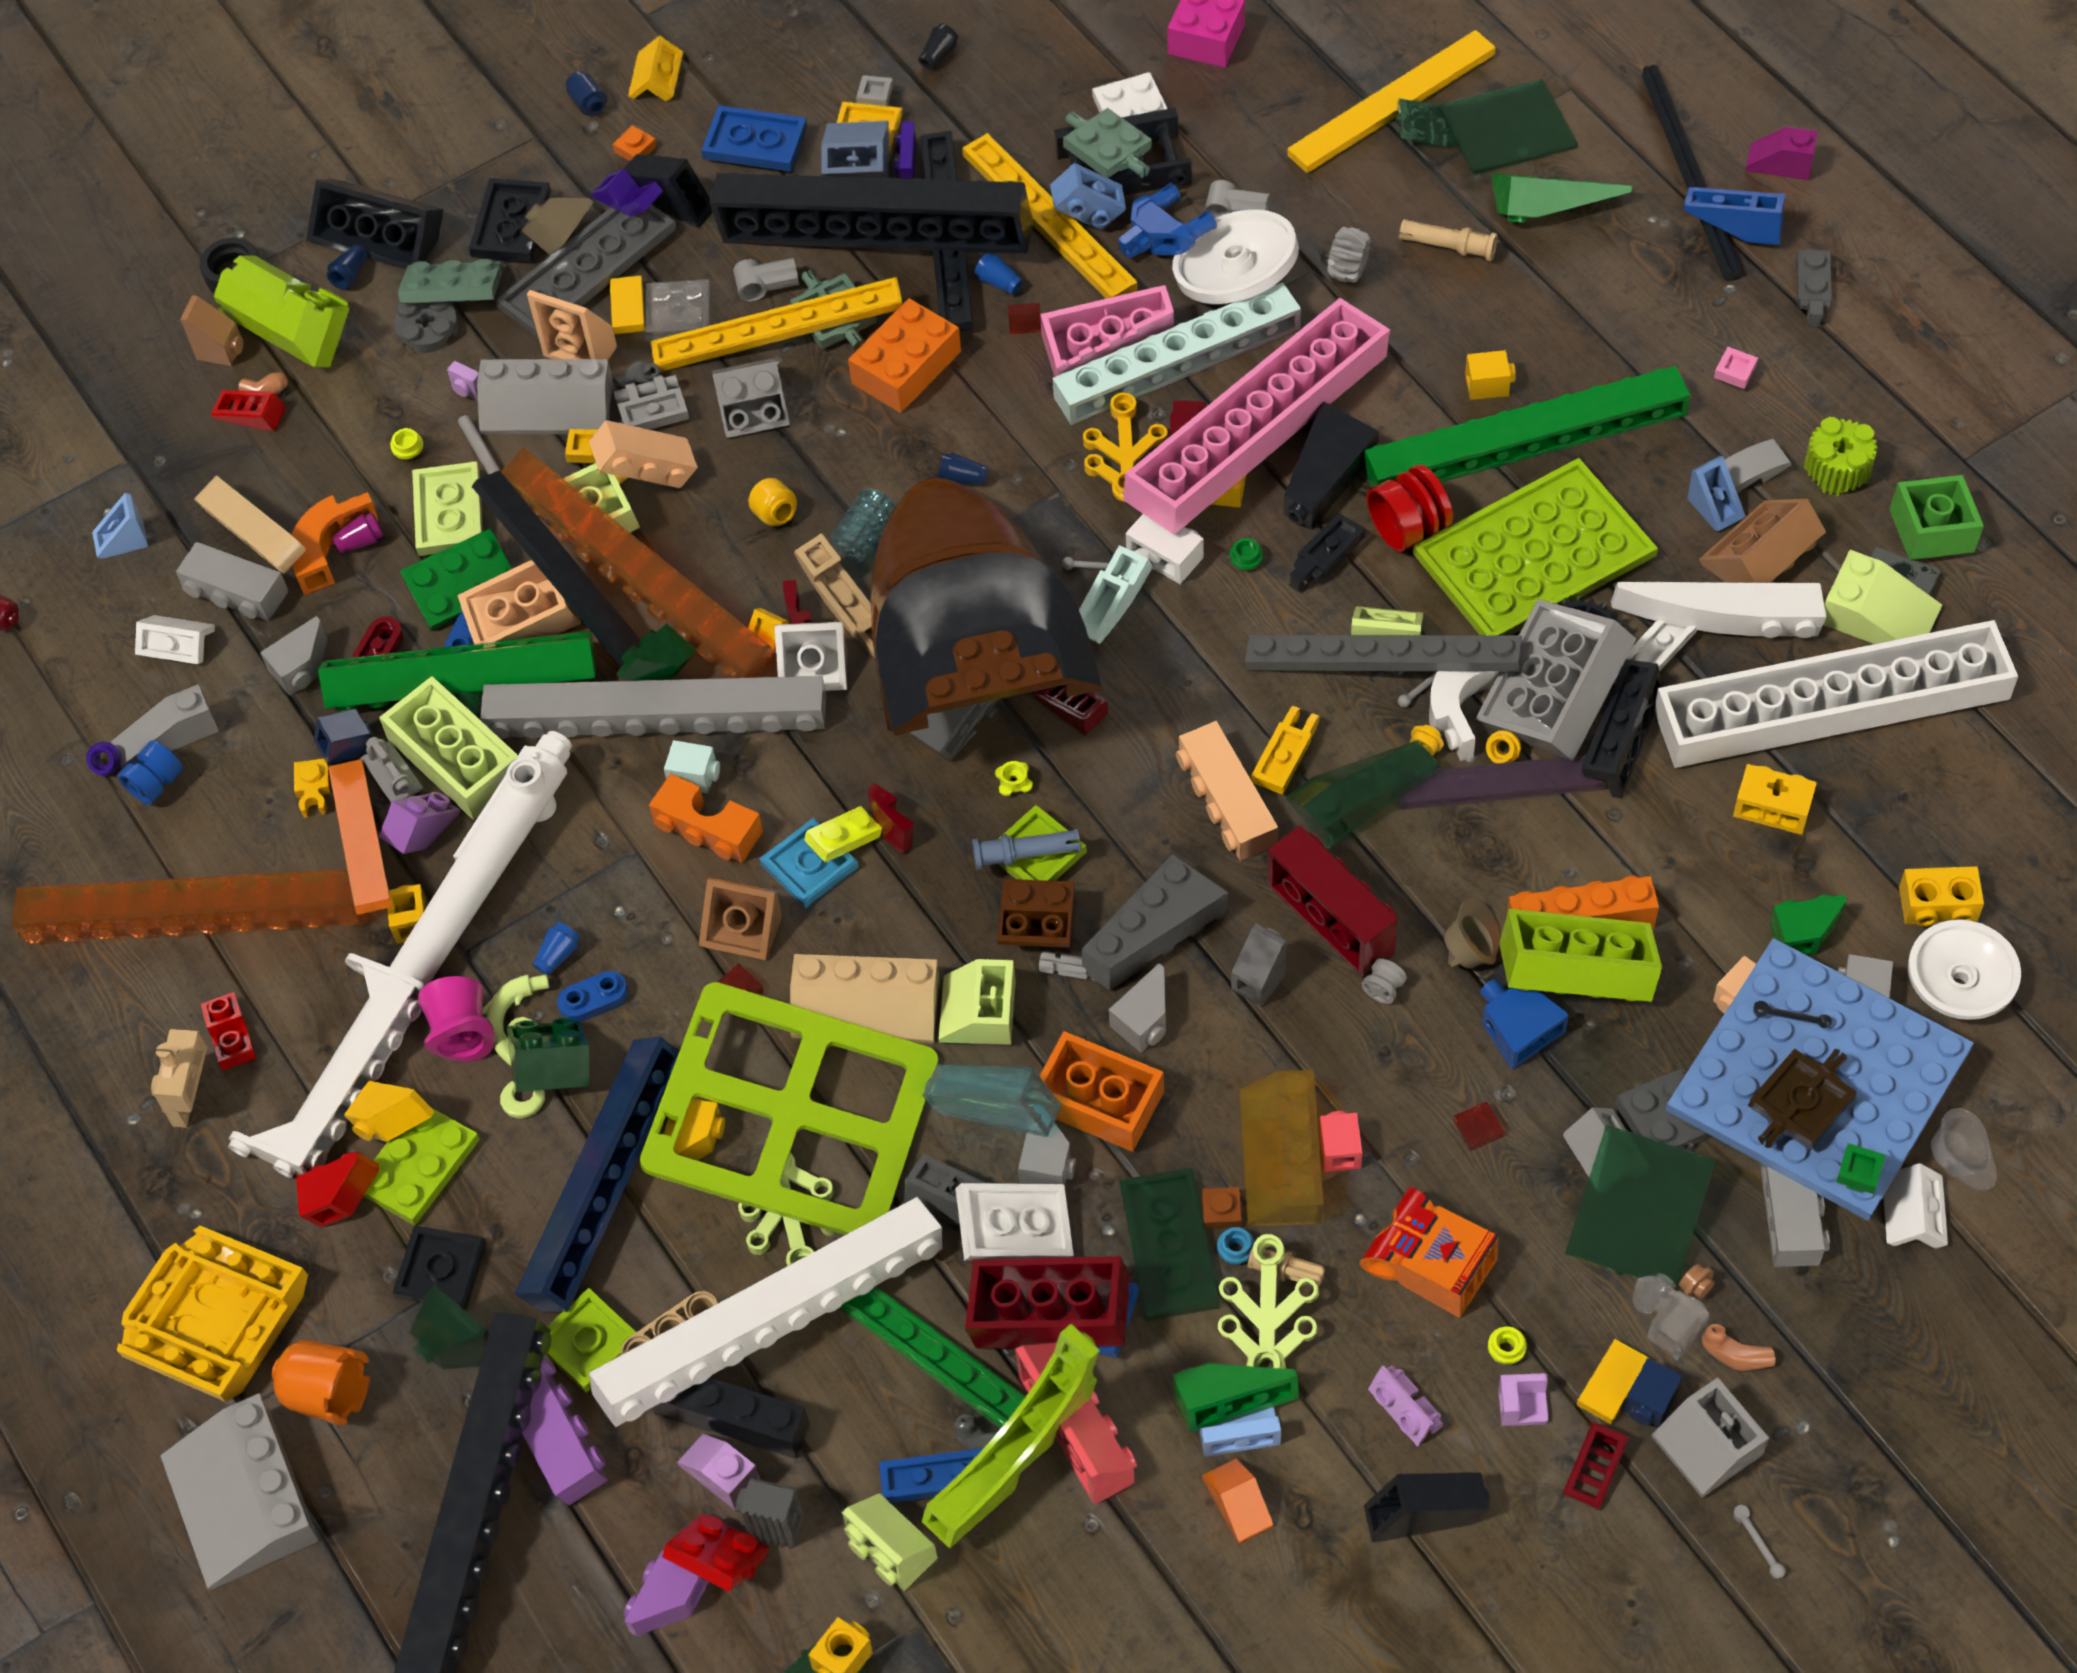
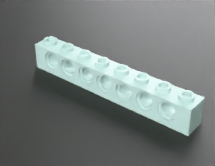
M1279 283L1259 295L1231 303L1214 311H1208L1198 318L1186 323H1180L1162 333L1151 335L1133 345L1122 347L1104 357L1093 359L1089 363L1073 370L1062 372L1060 375L1052 378L1054 399L1069 423L1073 425L1111 409L1110 401L1118 393L1125 392L1133 395L1135 398L1300 330L1301 308L1284 283Z

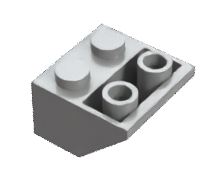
M775 358L712 370L726 438L790 425Z
M1718 1377L1688 1397L1652 1434L1654 1441L1701 1498L1761 1457L1769 1440L1765 1432Z

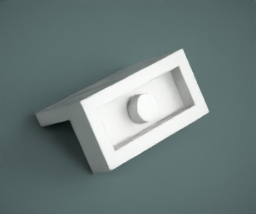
M157 615L150 616L136 622L135 655L200 664L203 662L204 637L215 631V625Z
M1920 1163L1899 1170L1884 1195L1887 1243L1897 1246L1918 1239L1935 1249L1948 1245L1942 1175Z

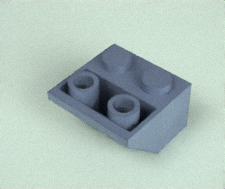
M869 121L827 124L821 144L822 176L889 177V122Z

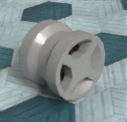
M1377 959L1372 965V974L1364 978L1361 987L1372 999L1380 1003L1390 1004L1396 997L1397 987H1401L1405 983L1407 976L1397 964L1386 959Z

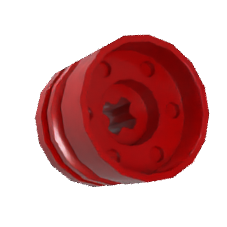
M1417 464L1407 472L1403 471L1396 477V481L1386 480L1367 492L1366 503L1372 522L1382 539L1397 552L1407 550L1420 543L1423 535L1431 537L1438 530L1442 531L1448 528L1453 522L1452 507L1447 493L1439 479L1425 465Z

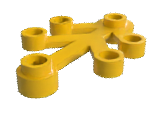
M1122 392L1114 395L1110 401L1111 415L1118 421L1119 447L1102 436V432L1097 428H1089L1084 431L1083 445L1088 450H1100L1120 465L1121 473L1106 465L1103 458L1098 454H1090L1084 460L1086 474L1093 477L1101 476L1111 483L1112 493L1115 498L1125 502V473L1134 467V464L1153 446L1158 447L1167 440L1168 432L1164 425L1154 424L1148 429V433L1132 447L1131 419L1137 412L1136 399L1133 395ZM1154 434H1162V436H1160V437H1155V436H1153V435H1154ZM1092 437L1097 438V440L1090 441L1088 439ZM1094 463H1095V464H1098L1097 467H1091V466H1089V465L1094 464Z

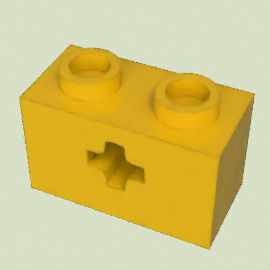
M1747 764L1733 817L1802 835L1817 782L1808 780L1800 775H1788L1773 771L1766 766Z

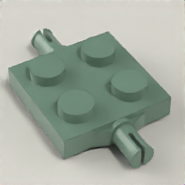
M1106 108L1089 120H1084L1074 111L1068 113L1065 121L1073 126L1075 130L1063 137L1064 148L1106 178L1125 169L1133 170L1141 178L1148 174L1150 167L1140 161L1139 157L1151 149L1152 139L1109 108Z
M807 270L808 274L805 271L801 278L809 288L803 294L791 299L790 304L856 287L845 273L832 280L821 282L812 270ZM869 317L810 334L822 350L841 340L847 339L853 349L857 351L865 343V340L862 339L858 332L877 323V317Z

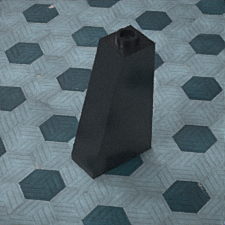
M1323 402L1284 494V515L1294 524L1303 525L1312 530L1364 468L1365 450L1378 445L1379 431Z

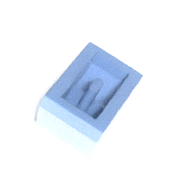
M124 493L92 532L98 558L104 559L148 547L141 515L131 494Z

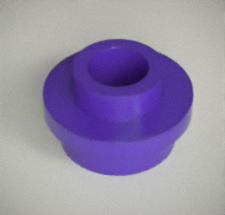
M106 741L92 745L86 756L89 768L101 776H107L116 772L122 760L119 749L114 744ZM102 752L109 755L110 761L108 764L101 761L100 755Z

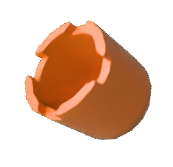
M299 1340L288 1346L273 1365L272 1378L275 1396L285 1408L335 1425H346L348 1423L347 1416L351 1411L358 1413L367 1396L370 1377L364 1375V1364L369 1363V1358L360 1350L319 1341Z

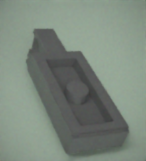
M1798 249L1796 255L1797 307L1807 309L1808 327H1820L1823 310H1829L1831 305L1830 251Z

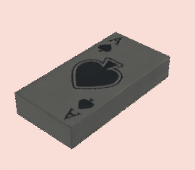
M1875 547L1871 556L1886 563L1928 595H1931L1941 571Z

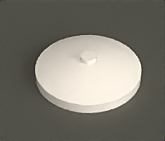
M1242 210L1215 218L1217 228L1198 238L1193 248L1180 255H1175L1173 258V273L1176 282L1186 296L1202 303L1227 304L1249 299L1277 284L1293 267L1298 256L1299 244L1293 226L1283 216L1266 210Z

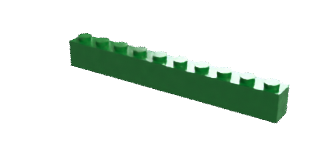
M1676 366L1665 369L1660 368L1643 375L1626 377L1610 384L1596 385L1590 389L1573 394H1563L1551 400L1534 402L1528 406L1510 411H1501L1481 419H1471L1459 425L1438 428L1433 432L1422 435L1408 436L1403 440L1389 444L1376 445L1365 450L1364 472L1371 488L1386 480L1396 481V477L1403 471L1407 472L1411 467L1422 464L1429 468L1442 483L1687 416L1691 395Z

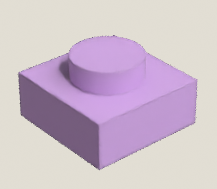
M454 361L447 369L452 389L462 397L468 396L478 401L477 381L479 372Z

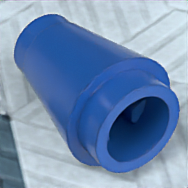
M986 253L975 268V274L979 276V281L1011 295H1015L1023 284V279L998 254Z
M557 922L554 927H549L532 966L541 973L550 976L579 947L577 942L581 937L567 925Z

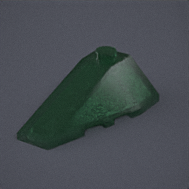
M1416 740L1314 776L1287 795L1286 800L1329 848L1440 766L1423 745Z

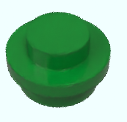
M1242 538L1231 547L1230 561L1233 566L1240 570H1252L1261 564L1263 550L1255 540Z

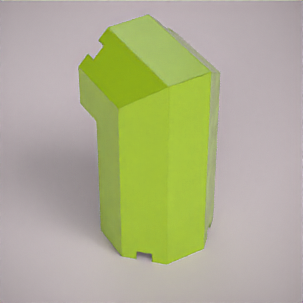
M238 256L233 261L237 265L232 270L227 267L220 275L214 294L215 301L222 307L218 308L219 311L234 322L314 368L330 367L349 312L348 302L323 288H319L318 292L309 290L310 284L297 280L257 256Z

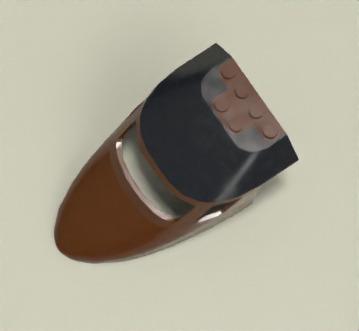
M930 478L911 487L888 517L878 542L872 573V640L887 730L893 729L894 735L926 729L929 728L928 714L1064 685L1067 697L1102 690L1086 626L1074 597L1057 574L1046 565L1033 544L1012 519L981 493L950 479Z

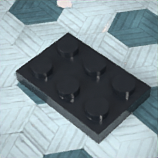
M489 178L469 246L471 257L532 262L536 243L522 230L529 221L525 218L529 210L536 203L542 206L549 199L551 194L549 182Z

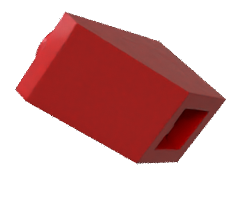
M350 1152L342 1155L338 1160L326 1165L315 1166L309 1172L297 1176L299 1217L323 1228L352 1216L377 1175L379 1164L359 1152Z

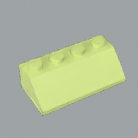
M433 676L379 717L387 739L473 820L479 817L506 775L509 765L518 756Z

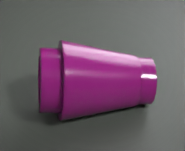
M371 512L367 515L362 513L337 532V534L333 535L332 538L342 554L346 551L378 543V539L383 537L384 533L376 517Z

